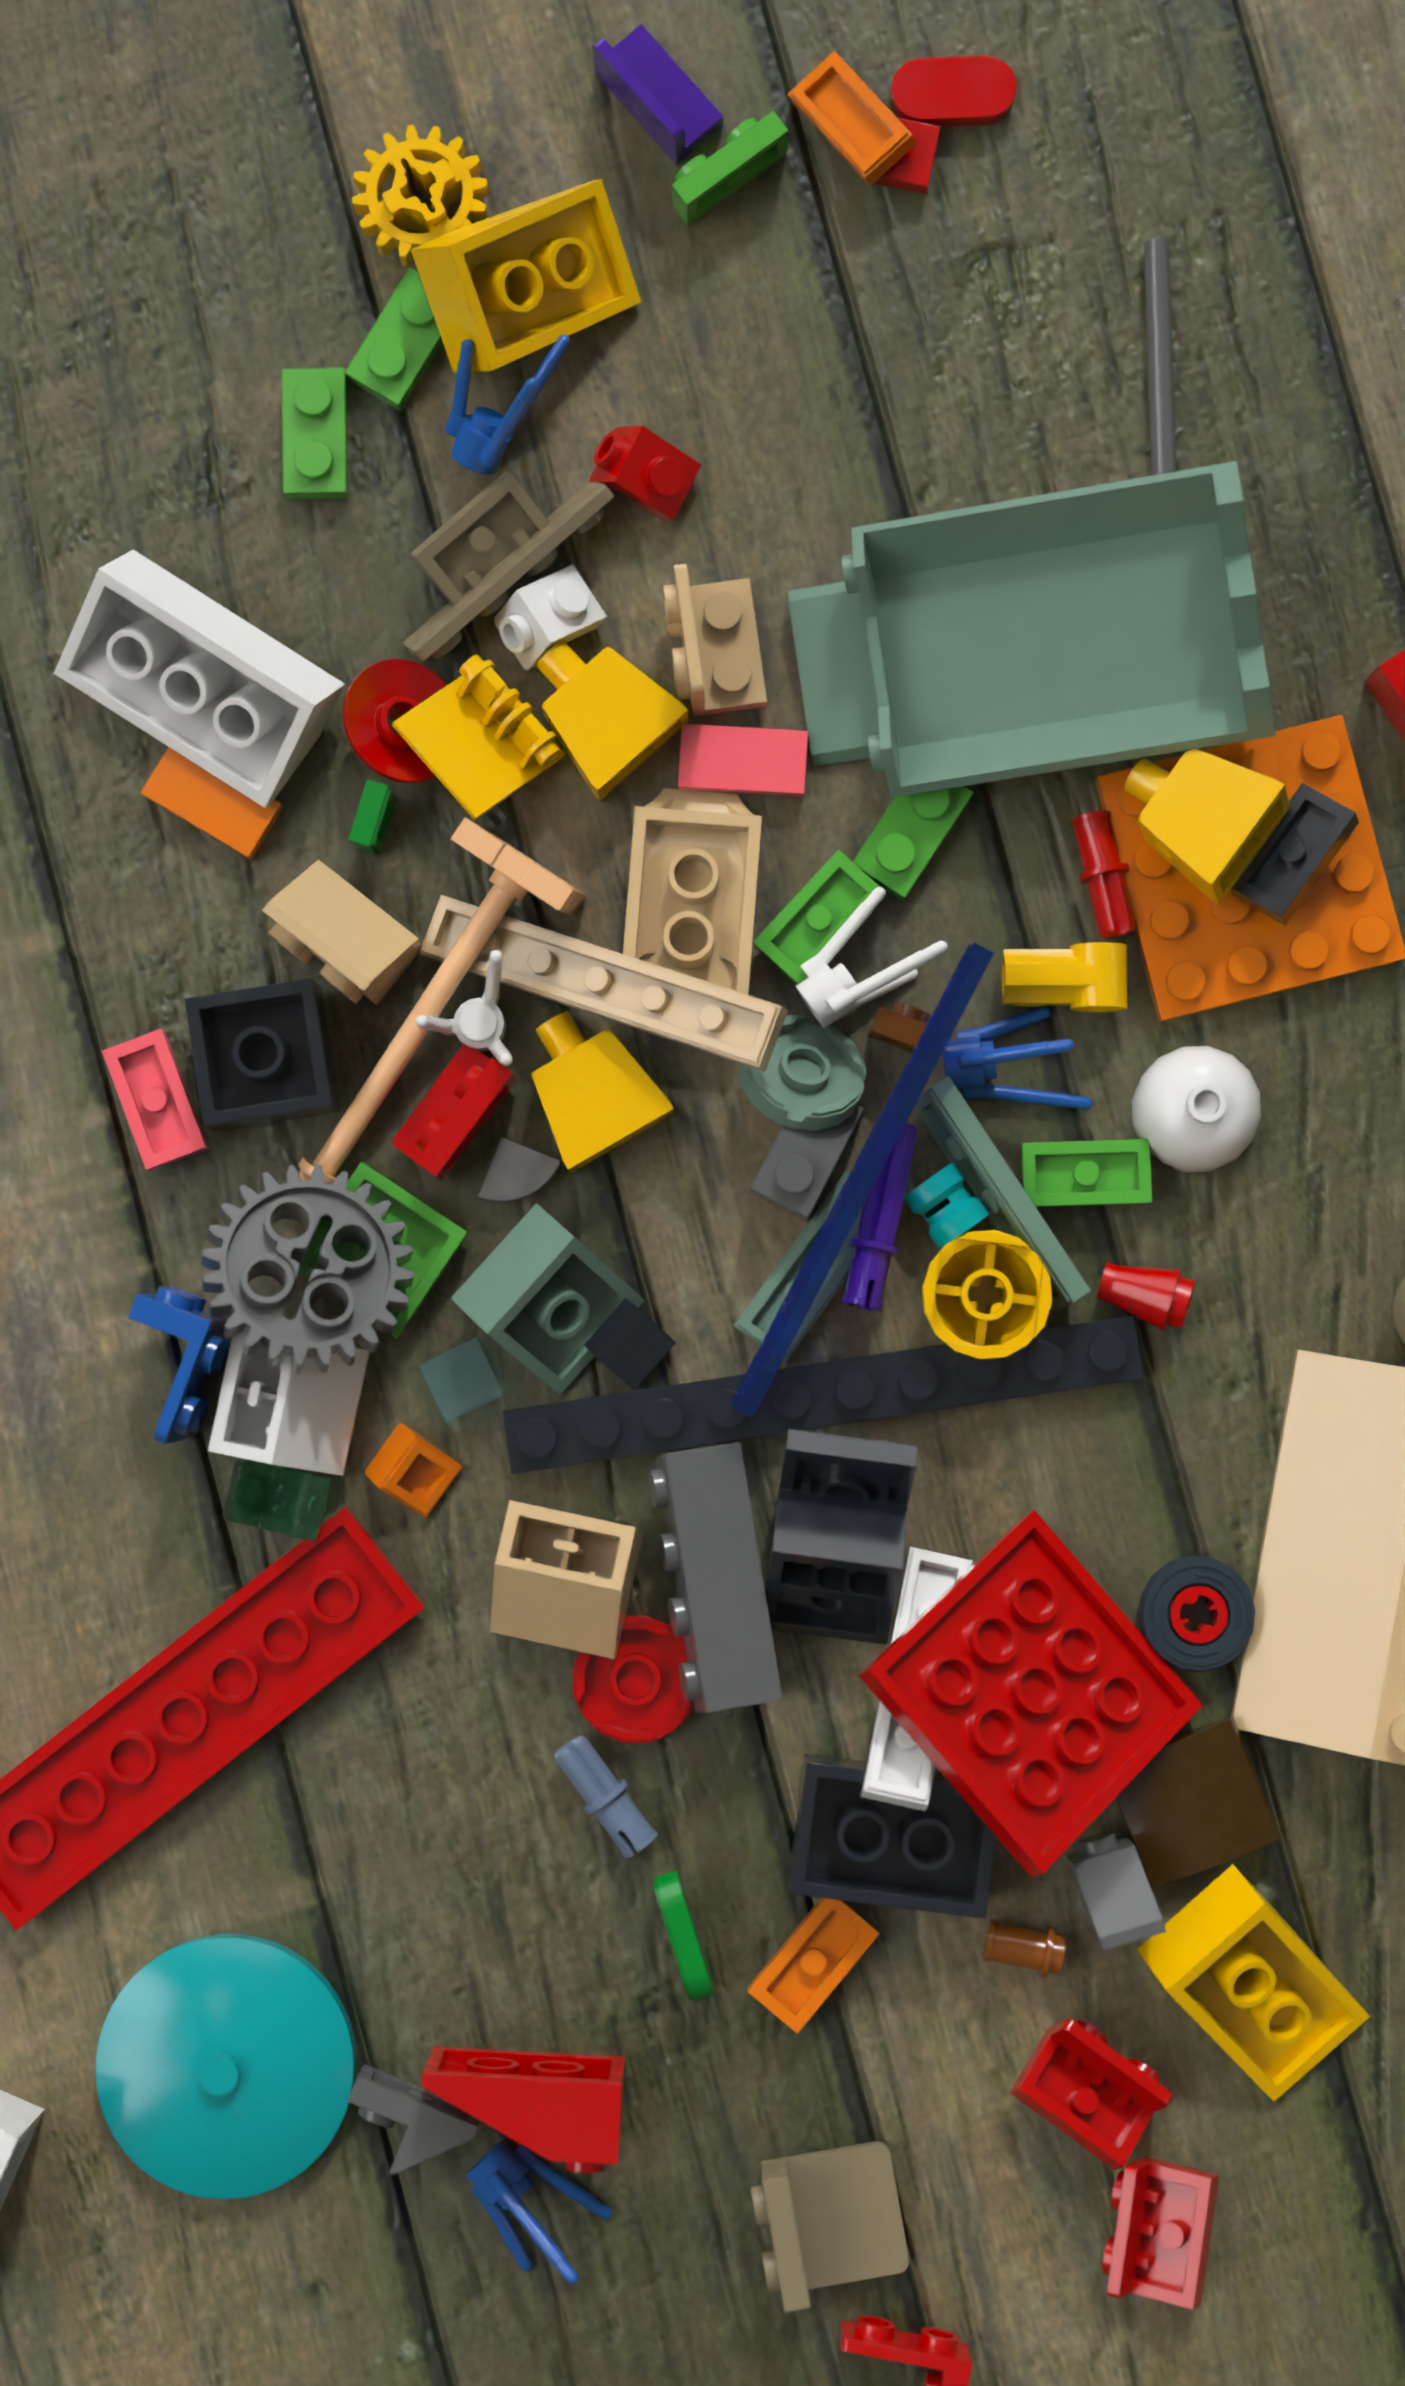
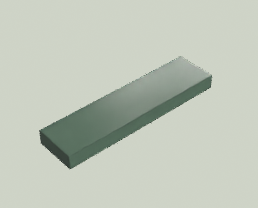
M947 1076L912 1101L913 1108L950 1163L954 1161L965 1176L964 1185L971 1196L980 1197L991 1212L986 1218L993 1229L1019 1237L1030 1246V1249L1038 1255L1041 1263L1044 1264L1051 1280L1052 1305L1049 1312L1053 1314L1090 1292V1288L950 1077Z

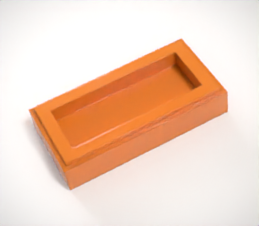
M835 51L788 93L790 100L869 187L917 144L912 133Z
M170 747L167 748L140 792L147 799L249 860H252L284 808L275 799L267 808L262 807Z

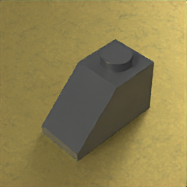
M857 1105L854 1113L838 1126L818 1131L791 1129L783 1125L750 1188V1193L806 1221L864 1108Z
M1113 1831L1095 1834L1077 1842L1079 1851L1066 1854L1087 1928L1103 1951L1167 1932L1135 1845L1127 1836L1116 1839L1115 1832Z

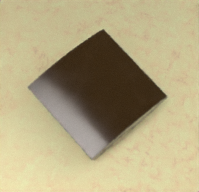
M1233 1716L1174 1735L1117 1796L1153 1888L1238 1858L1281 1838L1280 1831Z

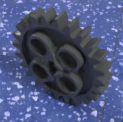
M321 1165L315 1166L310 1181H301L295 1166H288L286 1182L278 1185L268 1172L262 1173V1193L258 1195L251 1188L243 1184L239 1187L238 1193L242 1209L228 1203L221 1205L220 1218L228 1227L221 1225L209 1226L207 1240L218 1248L203 1250L201 1265L216 1271L203 1276L202 1290L210 1293H221L210 1302L209 1312L211 1316H221L230 1313L231 1316L224 1325L223 1335L226 1338H230L244 1331L247 1337L243 1354L246 1356L255 1352L261 1345L269 1348L267 1367L273 1368L279 1362L282 1355L285 1354L291 1356L295 1374H300L306 1357H315L320 1371L327 1373L331 1354L338 1353L340 1358L348 1366L354 1364L356 1357L355 1344L358 1343L371 1353L375 1352L379 1340L374 1328L392 1335L397 1321L389 1311L405 1312L409 1298L397 1289L411 1287L414 1272L398 1266L411 1261L413 1247L394 1245L403 1236L406 1226L404 1222L384 1223L389 1214L391 1203L389 1200H386L371 1207L367 1202L372 1185L368 1182L354 1193L346 1190L348 1182V1172L342 1171L333 1184L324 1183V1173ZM282 1219H292L303 1226L305 1234L294 1239L283 1238L276 1234L272 1229V1225ZM322 1219H329L332 1226L321 1247L317 1269H314L310 1275L296 1317L291 1320L286 1319L284 1311L295 1290L299 1268H302L306 1262L319 1222ZM339 1242H355L364 1249L366 1256L359 1261H345L337 1256L333 1247ZM270 1276L278 1280L283 1290L276 1296L263 1297L254 1293L248 1284L256 1277ZM317 1299H333L341 1305L344 1314L337 1319H322L314 1314L310 1305Z

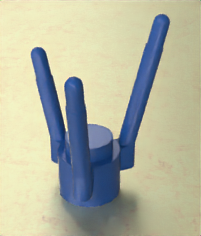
M561 335L534 376L526 381L520 393L517 394L505 416L487 407H477L473 414H466L474 343L470 339L462 342L452 412L444 428L447 434L456 438L450 451L456 462L480 474L491 475L497 471L515 430L570 344L569 336Z
M1048 1007L1024 1012L979 1028L957 1030L956 1039L941 1040L945 1078L949 1076L957 1089H963L964 1100L991 1098L1084 1110L1092 1106V1100L1088 1097L985 1083V1080L997 1079L996 1063L1048 1056L1073 1050L1074 1042L1071 1039L1043 1041L995 1049L993 1041H985L1049 1018L1051 1010Z
M502 2139L465 2174L475 2186L471 2192L486 2208L507 2247L523 2271H530L533 2263L504 2212L508 2208L564 2279L571 2285L576 2284L579 2279L577 2272L520 2199L533 2184L526 2173L530 2170L603 2219L611 2217V2209L582 2187L541 2161L529 2148L520 2144L513 2151Z

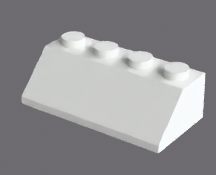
M131 550L98 569L54 671V674L264 808H267L276 798L320 737L345 686L337 678L135 550Z

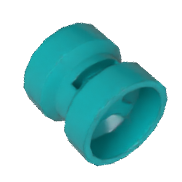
M954 1161L903 1198L912 1213L922 1215L930 1225L928 1235L939 1250L946 1243L956 1239L991 1214L980 1197H974L968 1193L964 1187L965 1176ZM948 1198L950 1204L942 1208L939 1203Z

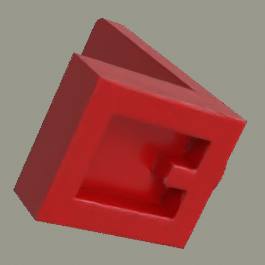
M860 2315L857 2317L856 2322L841 2321L839 2341L842 2351L937 2369L936 2373L925 2372L922 2386L969 2385L972 2368L968 2344L959 2342L960 2338L955 2333L932 2327L922 2328L920 2335L895 2330L896 2325L893 2322L871 2315Z

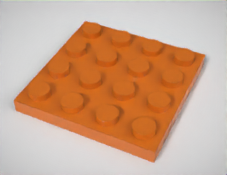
M1343 714L1275 731V736L1223 744L1201 750L1281 782L1285 785L1289 801L1300 785L1304 783L1356 812L1359 820L1358 825L1286 926L1232 895L1231 890L1220 905L1216 904L1145 840L1138 823V818L1147 804L1125 791L1126 780L1134 767L1097 776L1095 779L1102 810L1111 811L1112 817L1110 818L1121 863L1129 865L1130 871L1125 872L1124 877L1136 923L1134 932L1158 1023L1405 960L1404 942ZM1183 755L1154 763L1171 772Z

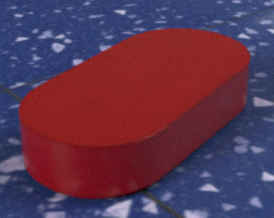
M993 56L916 58L903 64L895 73L891 86L890 100L895 114L902 119L940 127L989 125L1000 121L1009 113L1014 103L1017 84L1012 69L1004 61Z

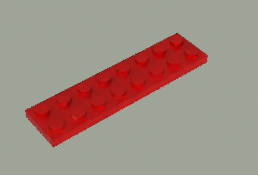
M348 1506L341 1509L0 1779V1911L16 1931L426 1607Z

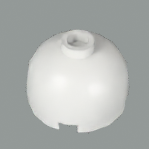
M1209 1046L1181 1047L1156 1059L1142 1075L1132 1098L1133 1127L1139 1139H1148L1150 1154L1153 1157L1156 1156L1162 1163L1184 1173L1210 1172L1236 1160L1253 1141L1261 1119L1260 1091L1250 1071L1233 1055Z

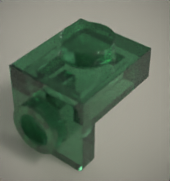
M238 1458L235 1461L222 1514L223 1519L316 1542L320 1523L327 1511V1493L331 1478Z

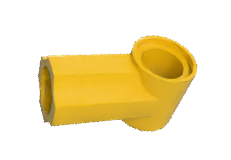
M1093 942L1074 944L1070 946V949H1004L1001 966L1002 1006H1070L1071 1011L1116 1012L1127 1010V945L1122 943Z

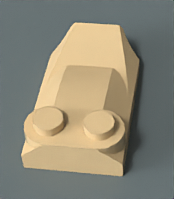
M663 788L661 793L644 807L635 806L623 954L748 995L762 816L751 813L737 793Z

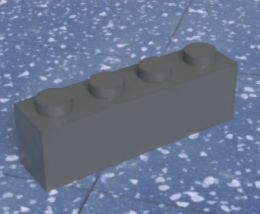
M735 1442L665 1453L655 1457L656 1469L648 1471V1487L653 1507L655 1509L663 1508L666 1533L659 1534L658 1548L664 1572H673L677 1597L669 1599L668 1607L674 1636H683L687 1662L679 1664V1679L685 1701H694L695 1712L710 1713L783 1700L741 1443Z

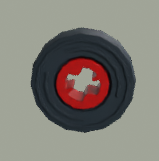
M1191 1555L1169 1561L1151 1576L1141 1594L1138 1617L1143 1636L1162 1659L1179 1669L1204 1672L1223 1667L1242 1653L1253 1634L1256 1610L1250 1588L1236 1570L1217 1559ZM1198 1596H1205L1210 1601L1205 1605V1608L1214 1611L1213 1619L1210 1624L1199 1623L1195 1631H1189L1184 1627L1189 1622V1619L1183 1616L1180 1617L1181 1607L1184 1603L1195 1604Z

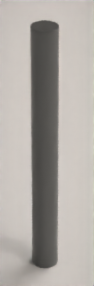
M1151 239L1144 242L1151 476L1177 471L1169 241L1166 239Z

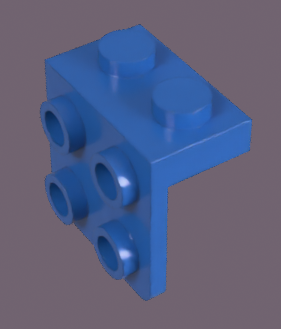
M159 1286L157 1294L137 1293L128 1318L189 1341L153 1436V1440L169 1444L184 1440L190 1431L197 1434L202 1427L211 1402V1398L203 1395L212 1371L219 1374L222 1372L228 1359L232 1337L226 1338L223 1335L227 1319L211 1316L210 1313L203 1311L206 1299L175 1287H170L169 1289Z

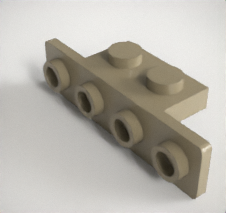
M505 471L410 553L449 603L403 642V645L421 661L426 660L430 656L437 659L447 654L462 639L463 634L460 630L478 614L482 618L487 617L504 605L511 595L508 588L525 573L528 576H534L548 567L557 557L558 551L555 548L573 532L576 535H581L593 528L604 517L606 511L603 509V506L614 497L612 492L604 484L596 481L588 482L546 518L514 476Z

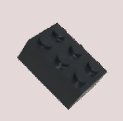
M804 1753L788 1880L790 1894L986 1919L996 1836L940 1771L934 1770L929 1803L926 1811L861 1797L867 1761Z

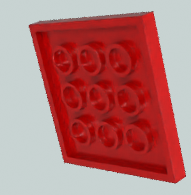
M1035 1510L1024 1515L858 1675L1031 1878L1044 1874L1203 1706Z

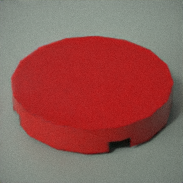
M626 1615L616 1660L583 1652L578 1653L572 1669L573 1695L583 1716L601 1735L625 1744L651 1743L673 1732L690 1715L694 1701H685L679 1679V1664L687 1662L683 1636L675 1637L670 1623L652 1616Z

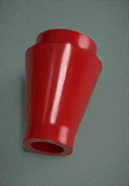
M1107 1262L1099 1285L1097 1299L1109 1302L1163 1331L1166 1330L1167 1326L1182 1330L1196 1280L1182 1277V1270L1119 1266Z

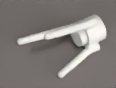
M876 887L821 951L801 965L808 978L795 987L823 1028L837 1021L854 1008L914 980L918 976L917 968L945 953L948 949L945 941H938L858 984L842 963L831 969L827 964L885 897L886 891L882 887Z
M494 950L490 953L485 992L482 998L469 999L461 1004L455 1012L453 1019L420 1015L416 1018V1025L426 1030L443 1033L446 1036L457 1035L463 1045L465 1044L480 1052L490 1050L502 1065L508 1066L512 1063L513 1058L501 1042L505 1035L506 1022L505 1017L497 1006L500 999L502 953L499 950Z

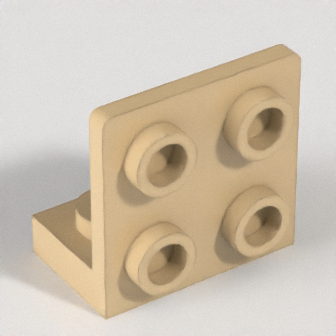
M687 563L674 565V584L663 585L668 636L669 638L681 637L682 647L672 649L677 699H690L692 717L767 707L750 578L690 586Z

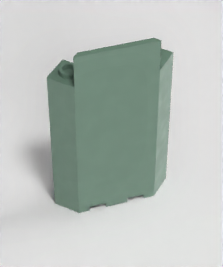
M1237 461L852 527V554L842 556L844 581L788 591L792 630L814 768L871 759L874 774L885 772L891 798L1275 736L1271 692L1262 644L1257 592L1249 551L1244 500Z

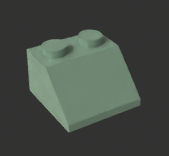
M537 1203L450 1298L485 1333L559 1395L595 1357L584 1344L622 1301L627 1298L637 1308L645 1301Z

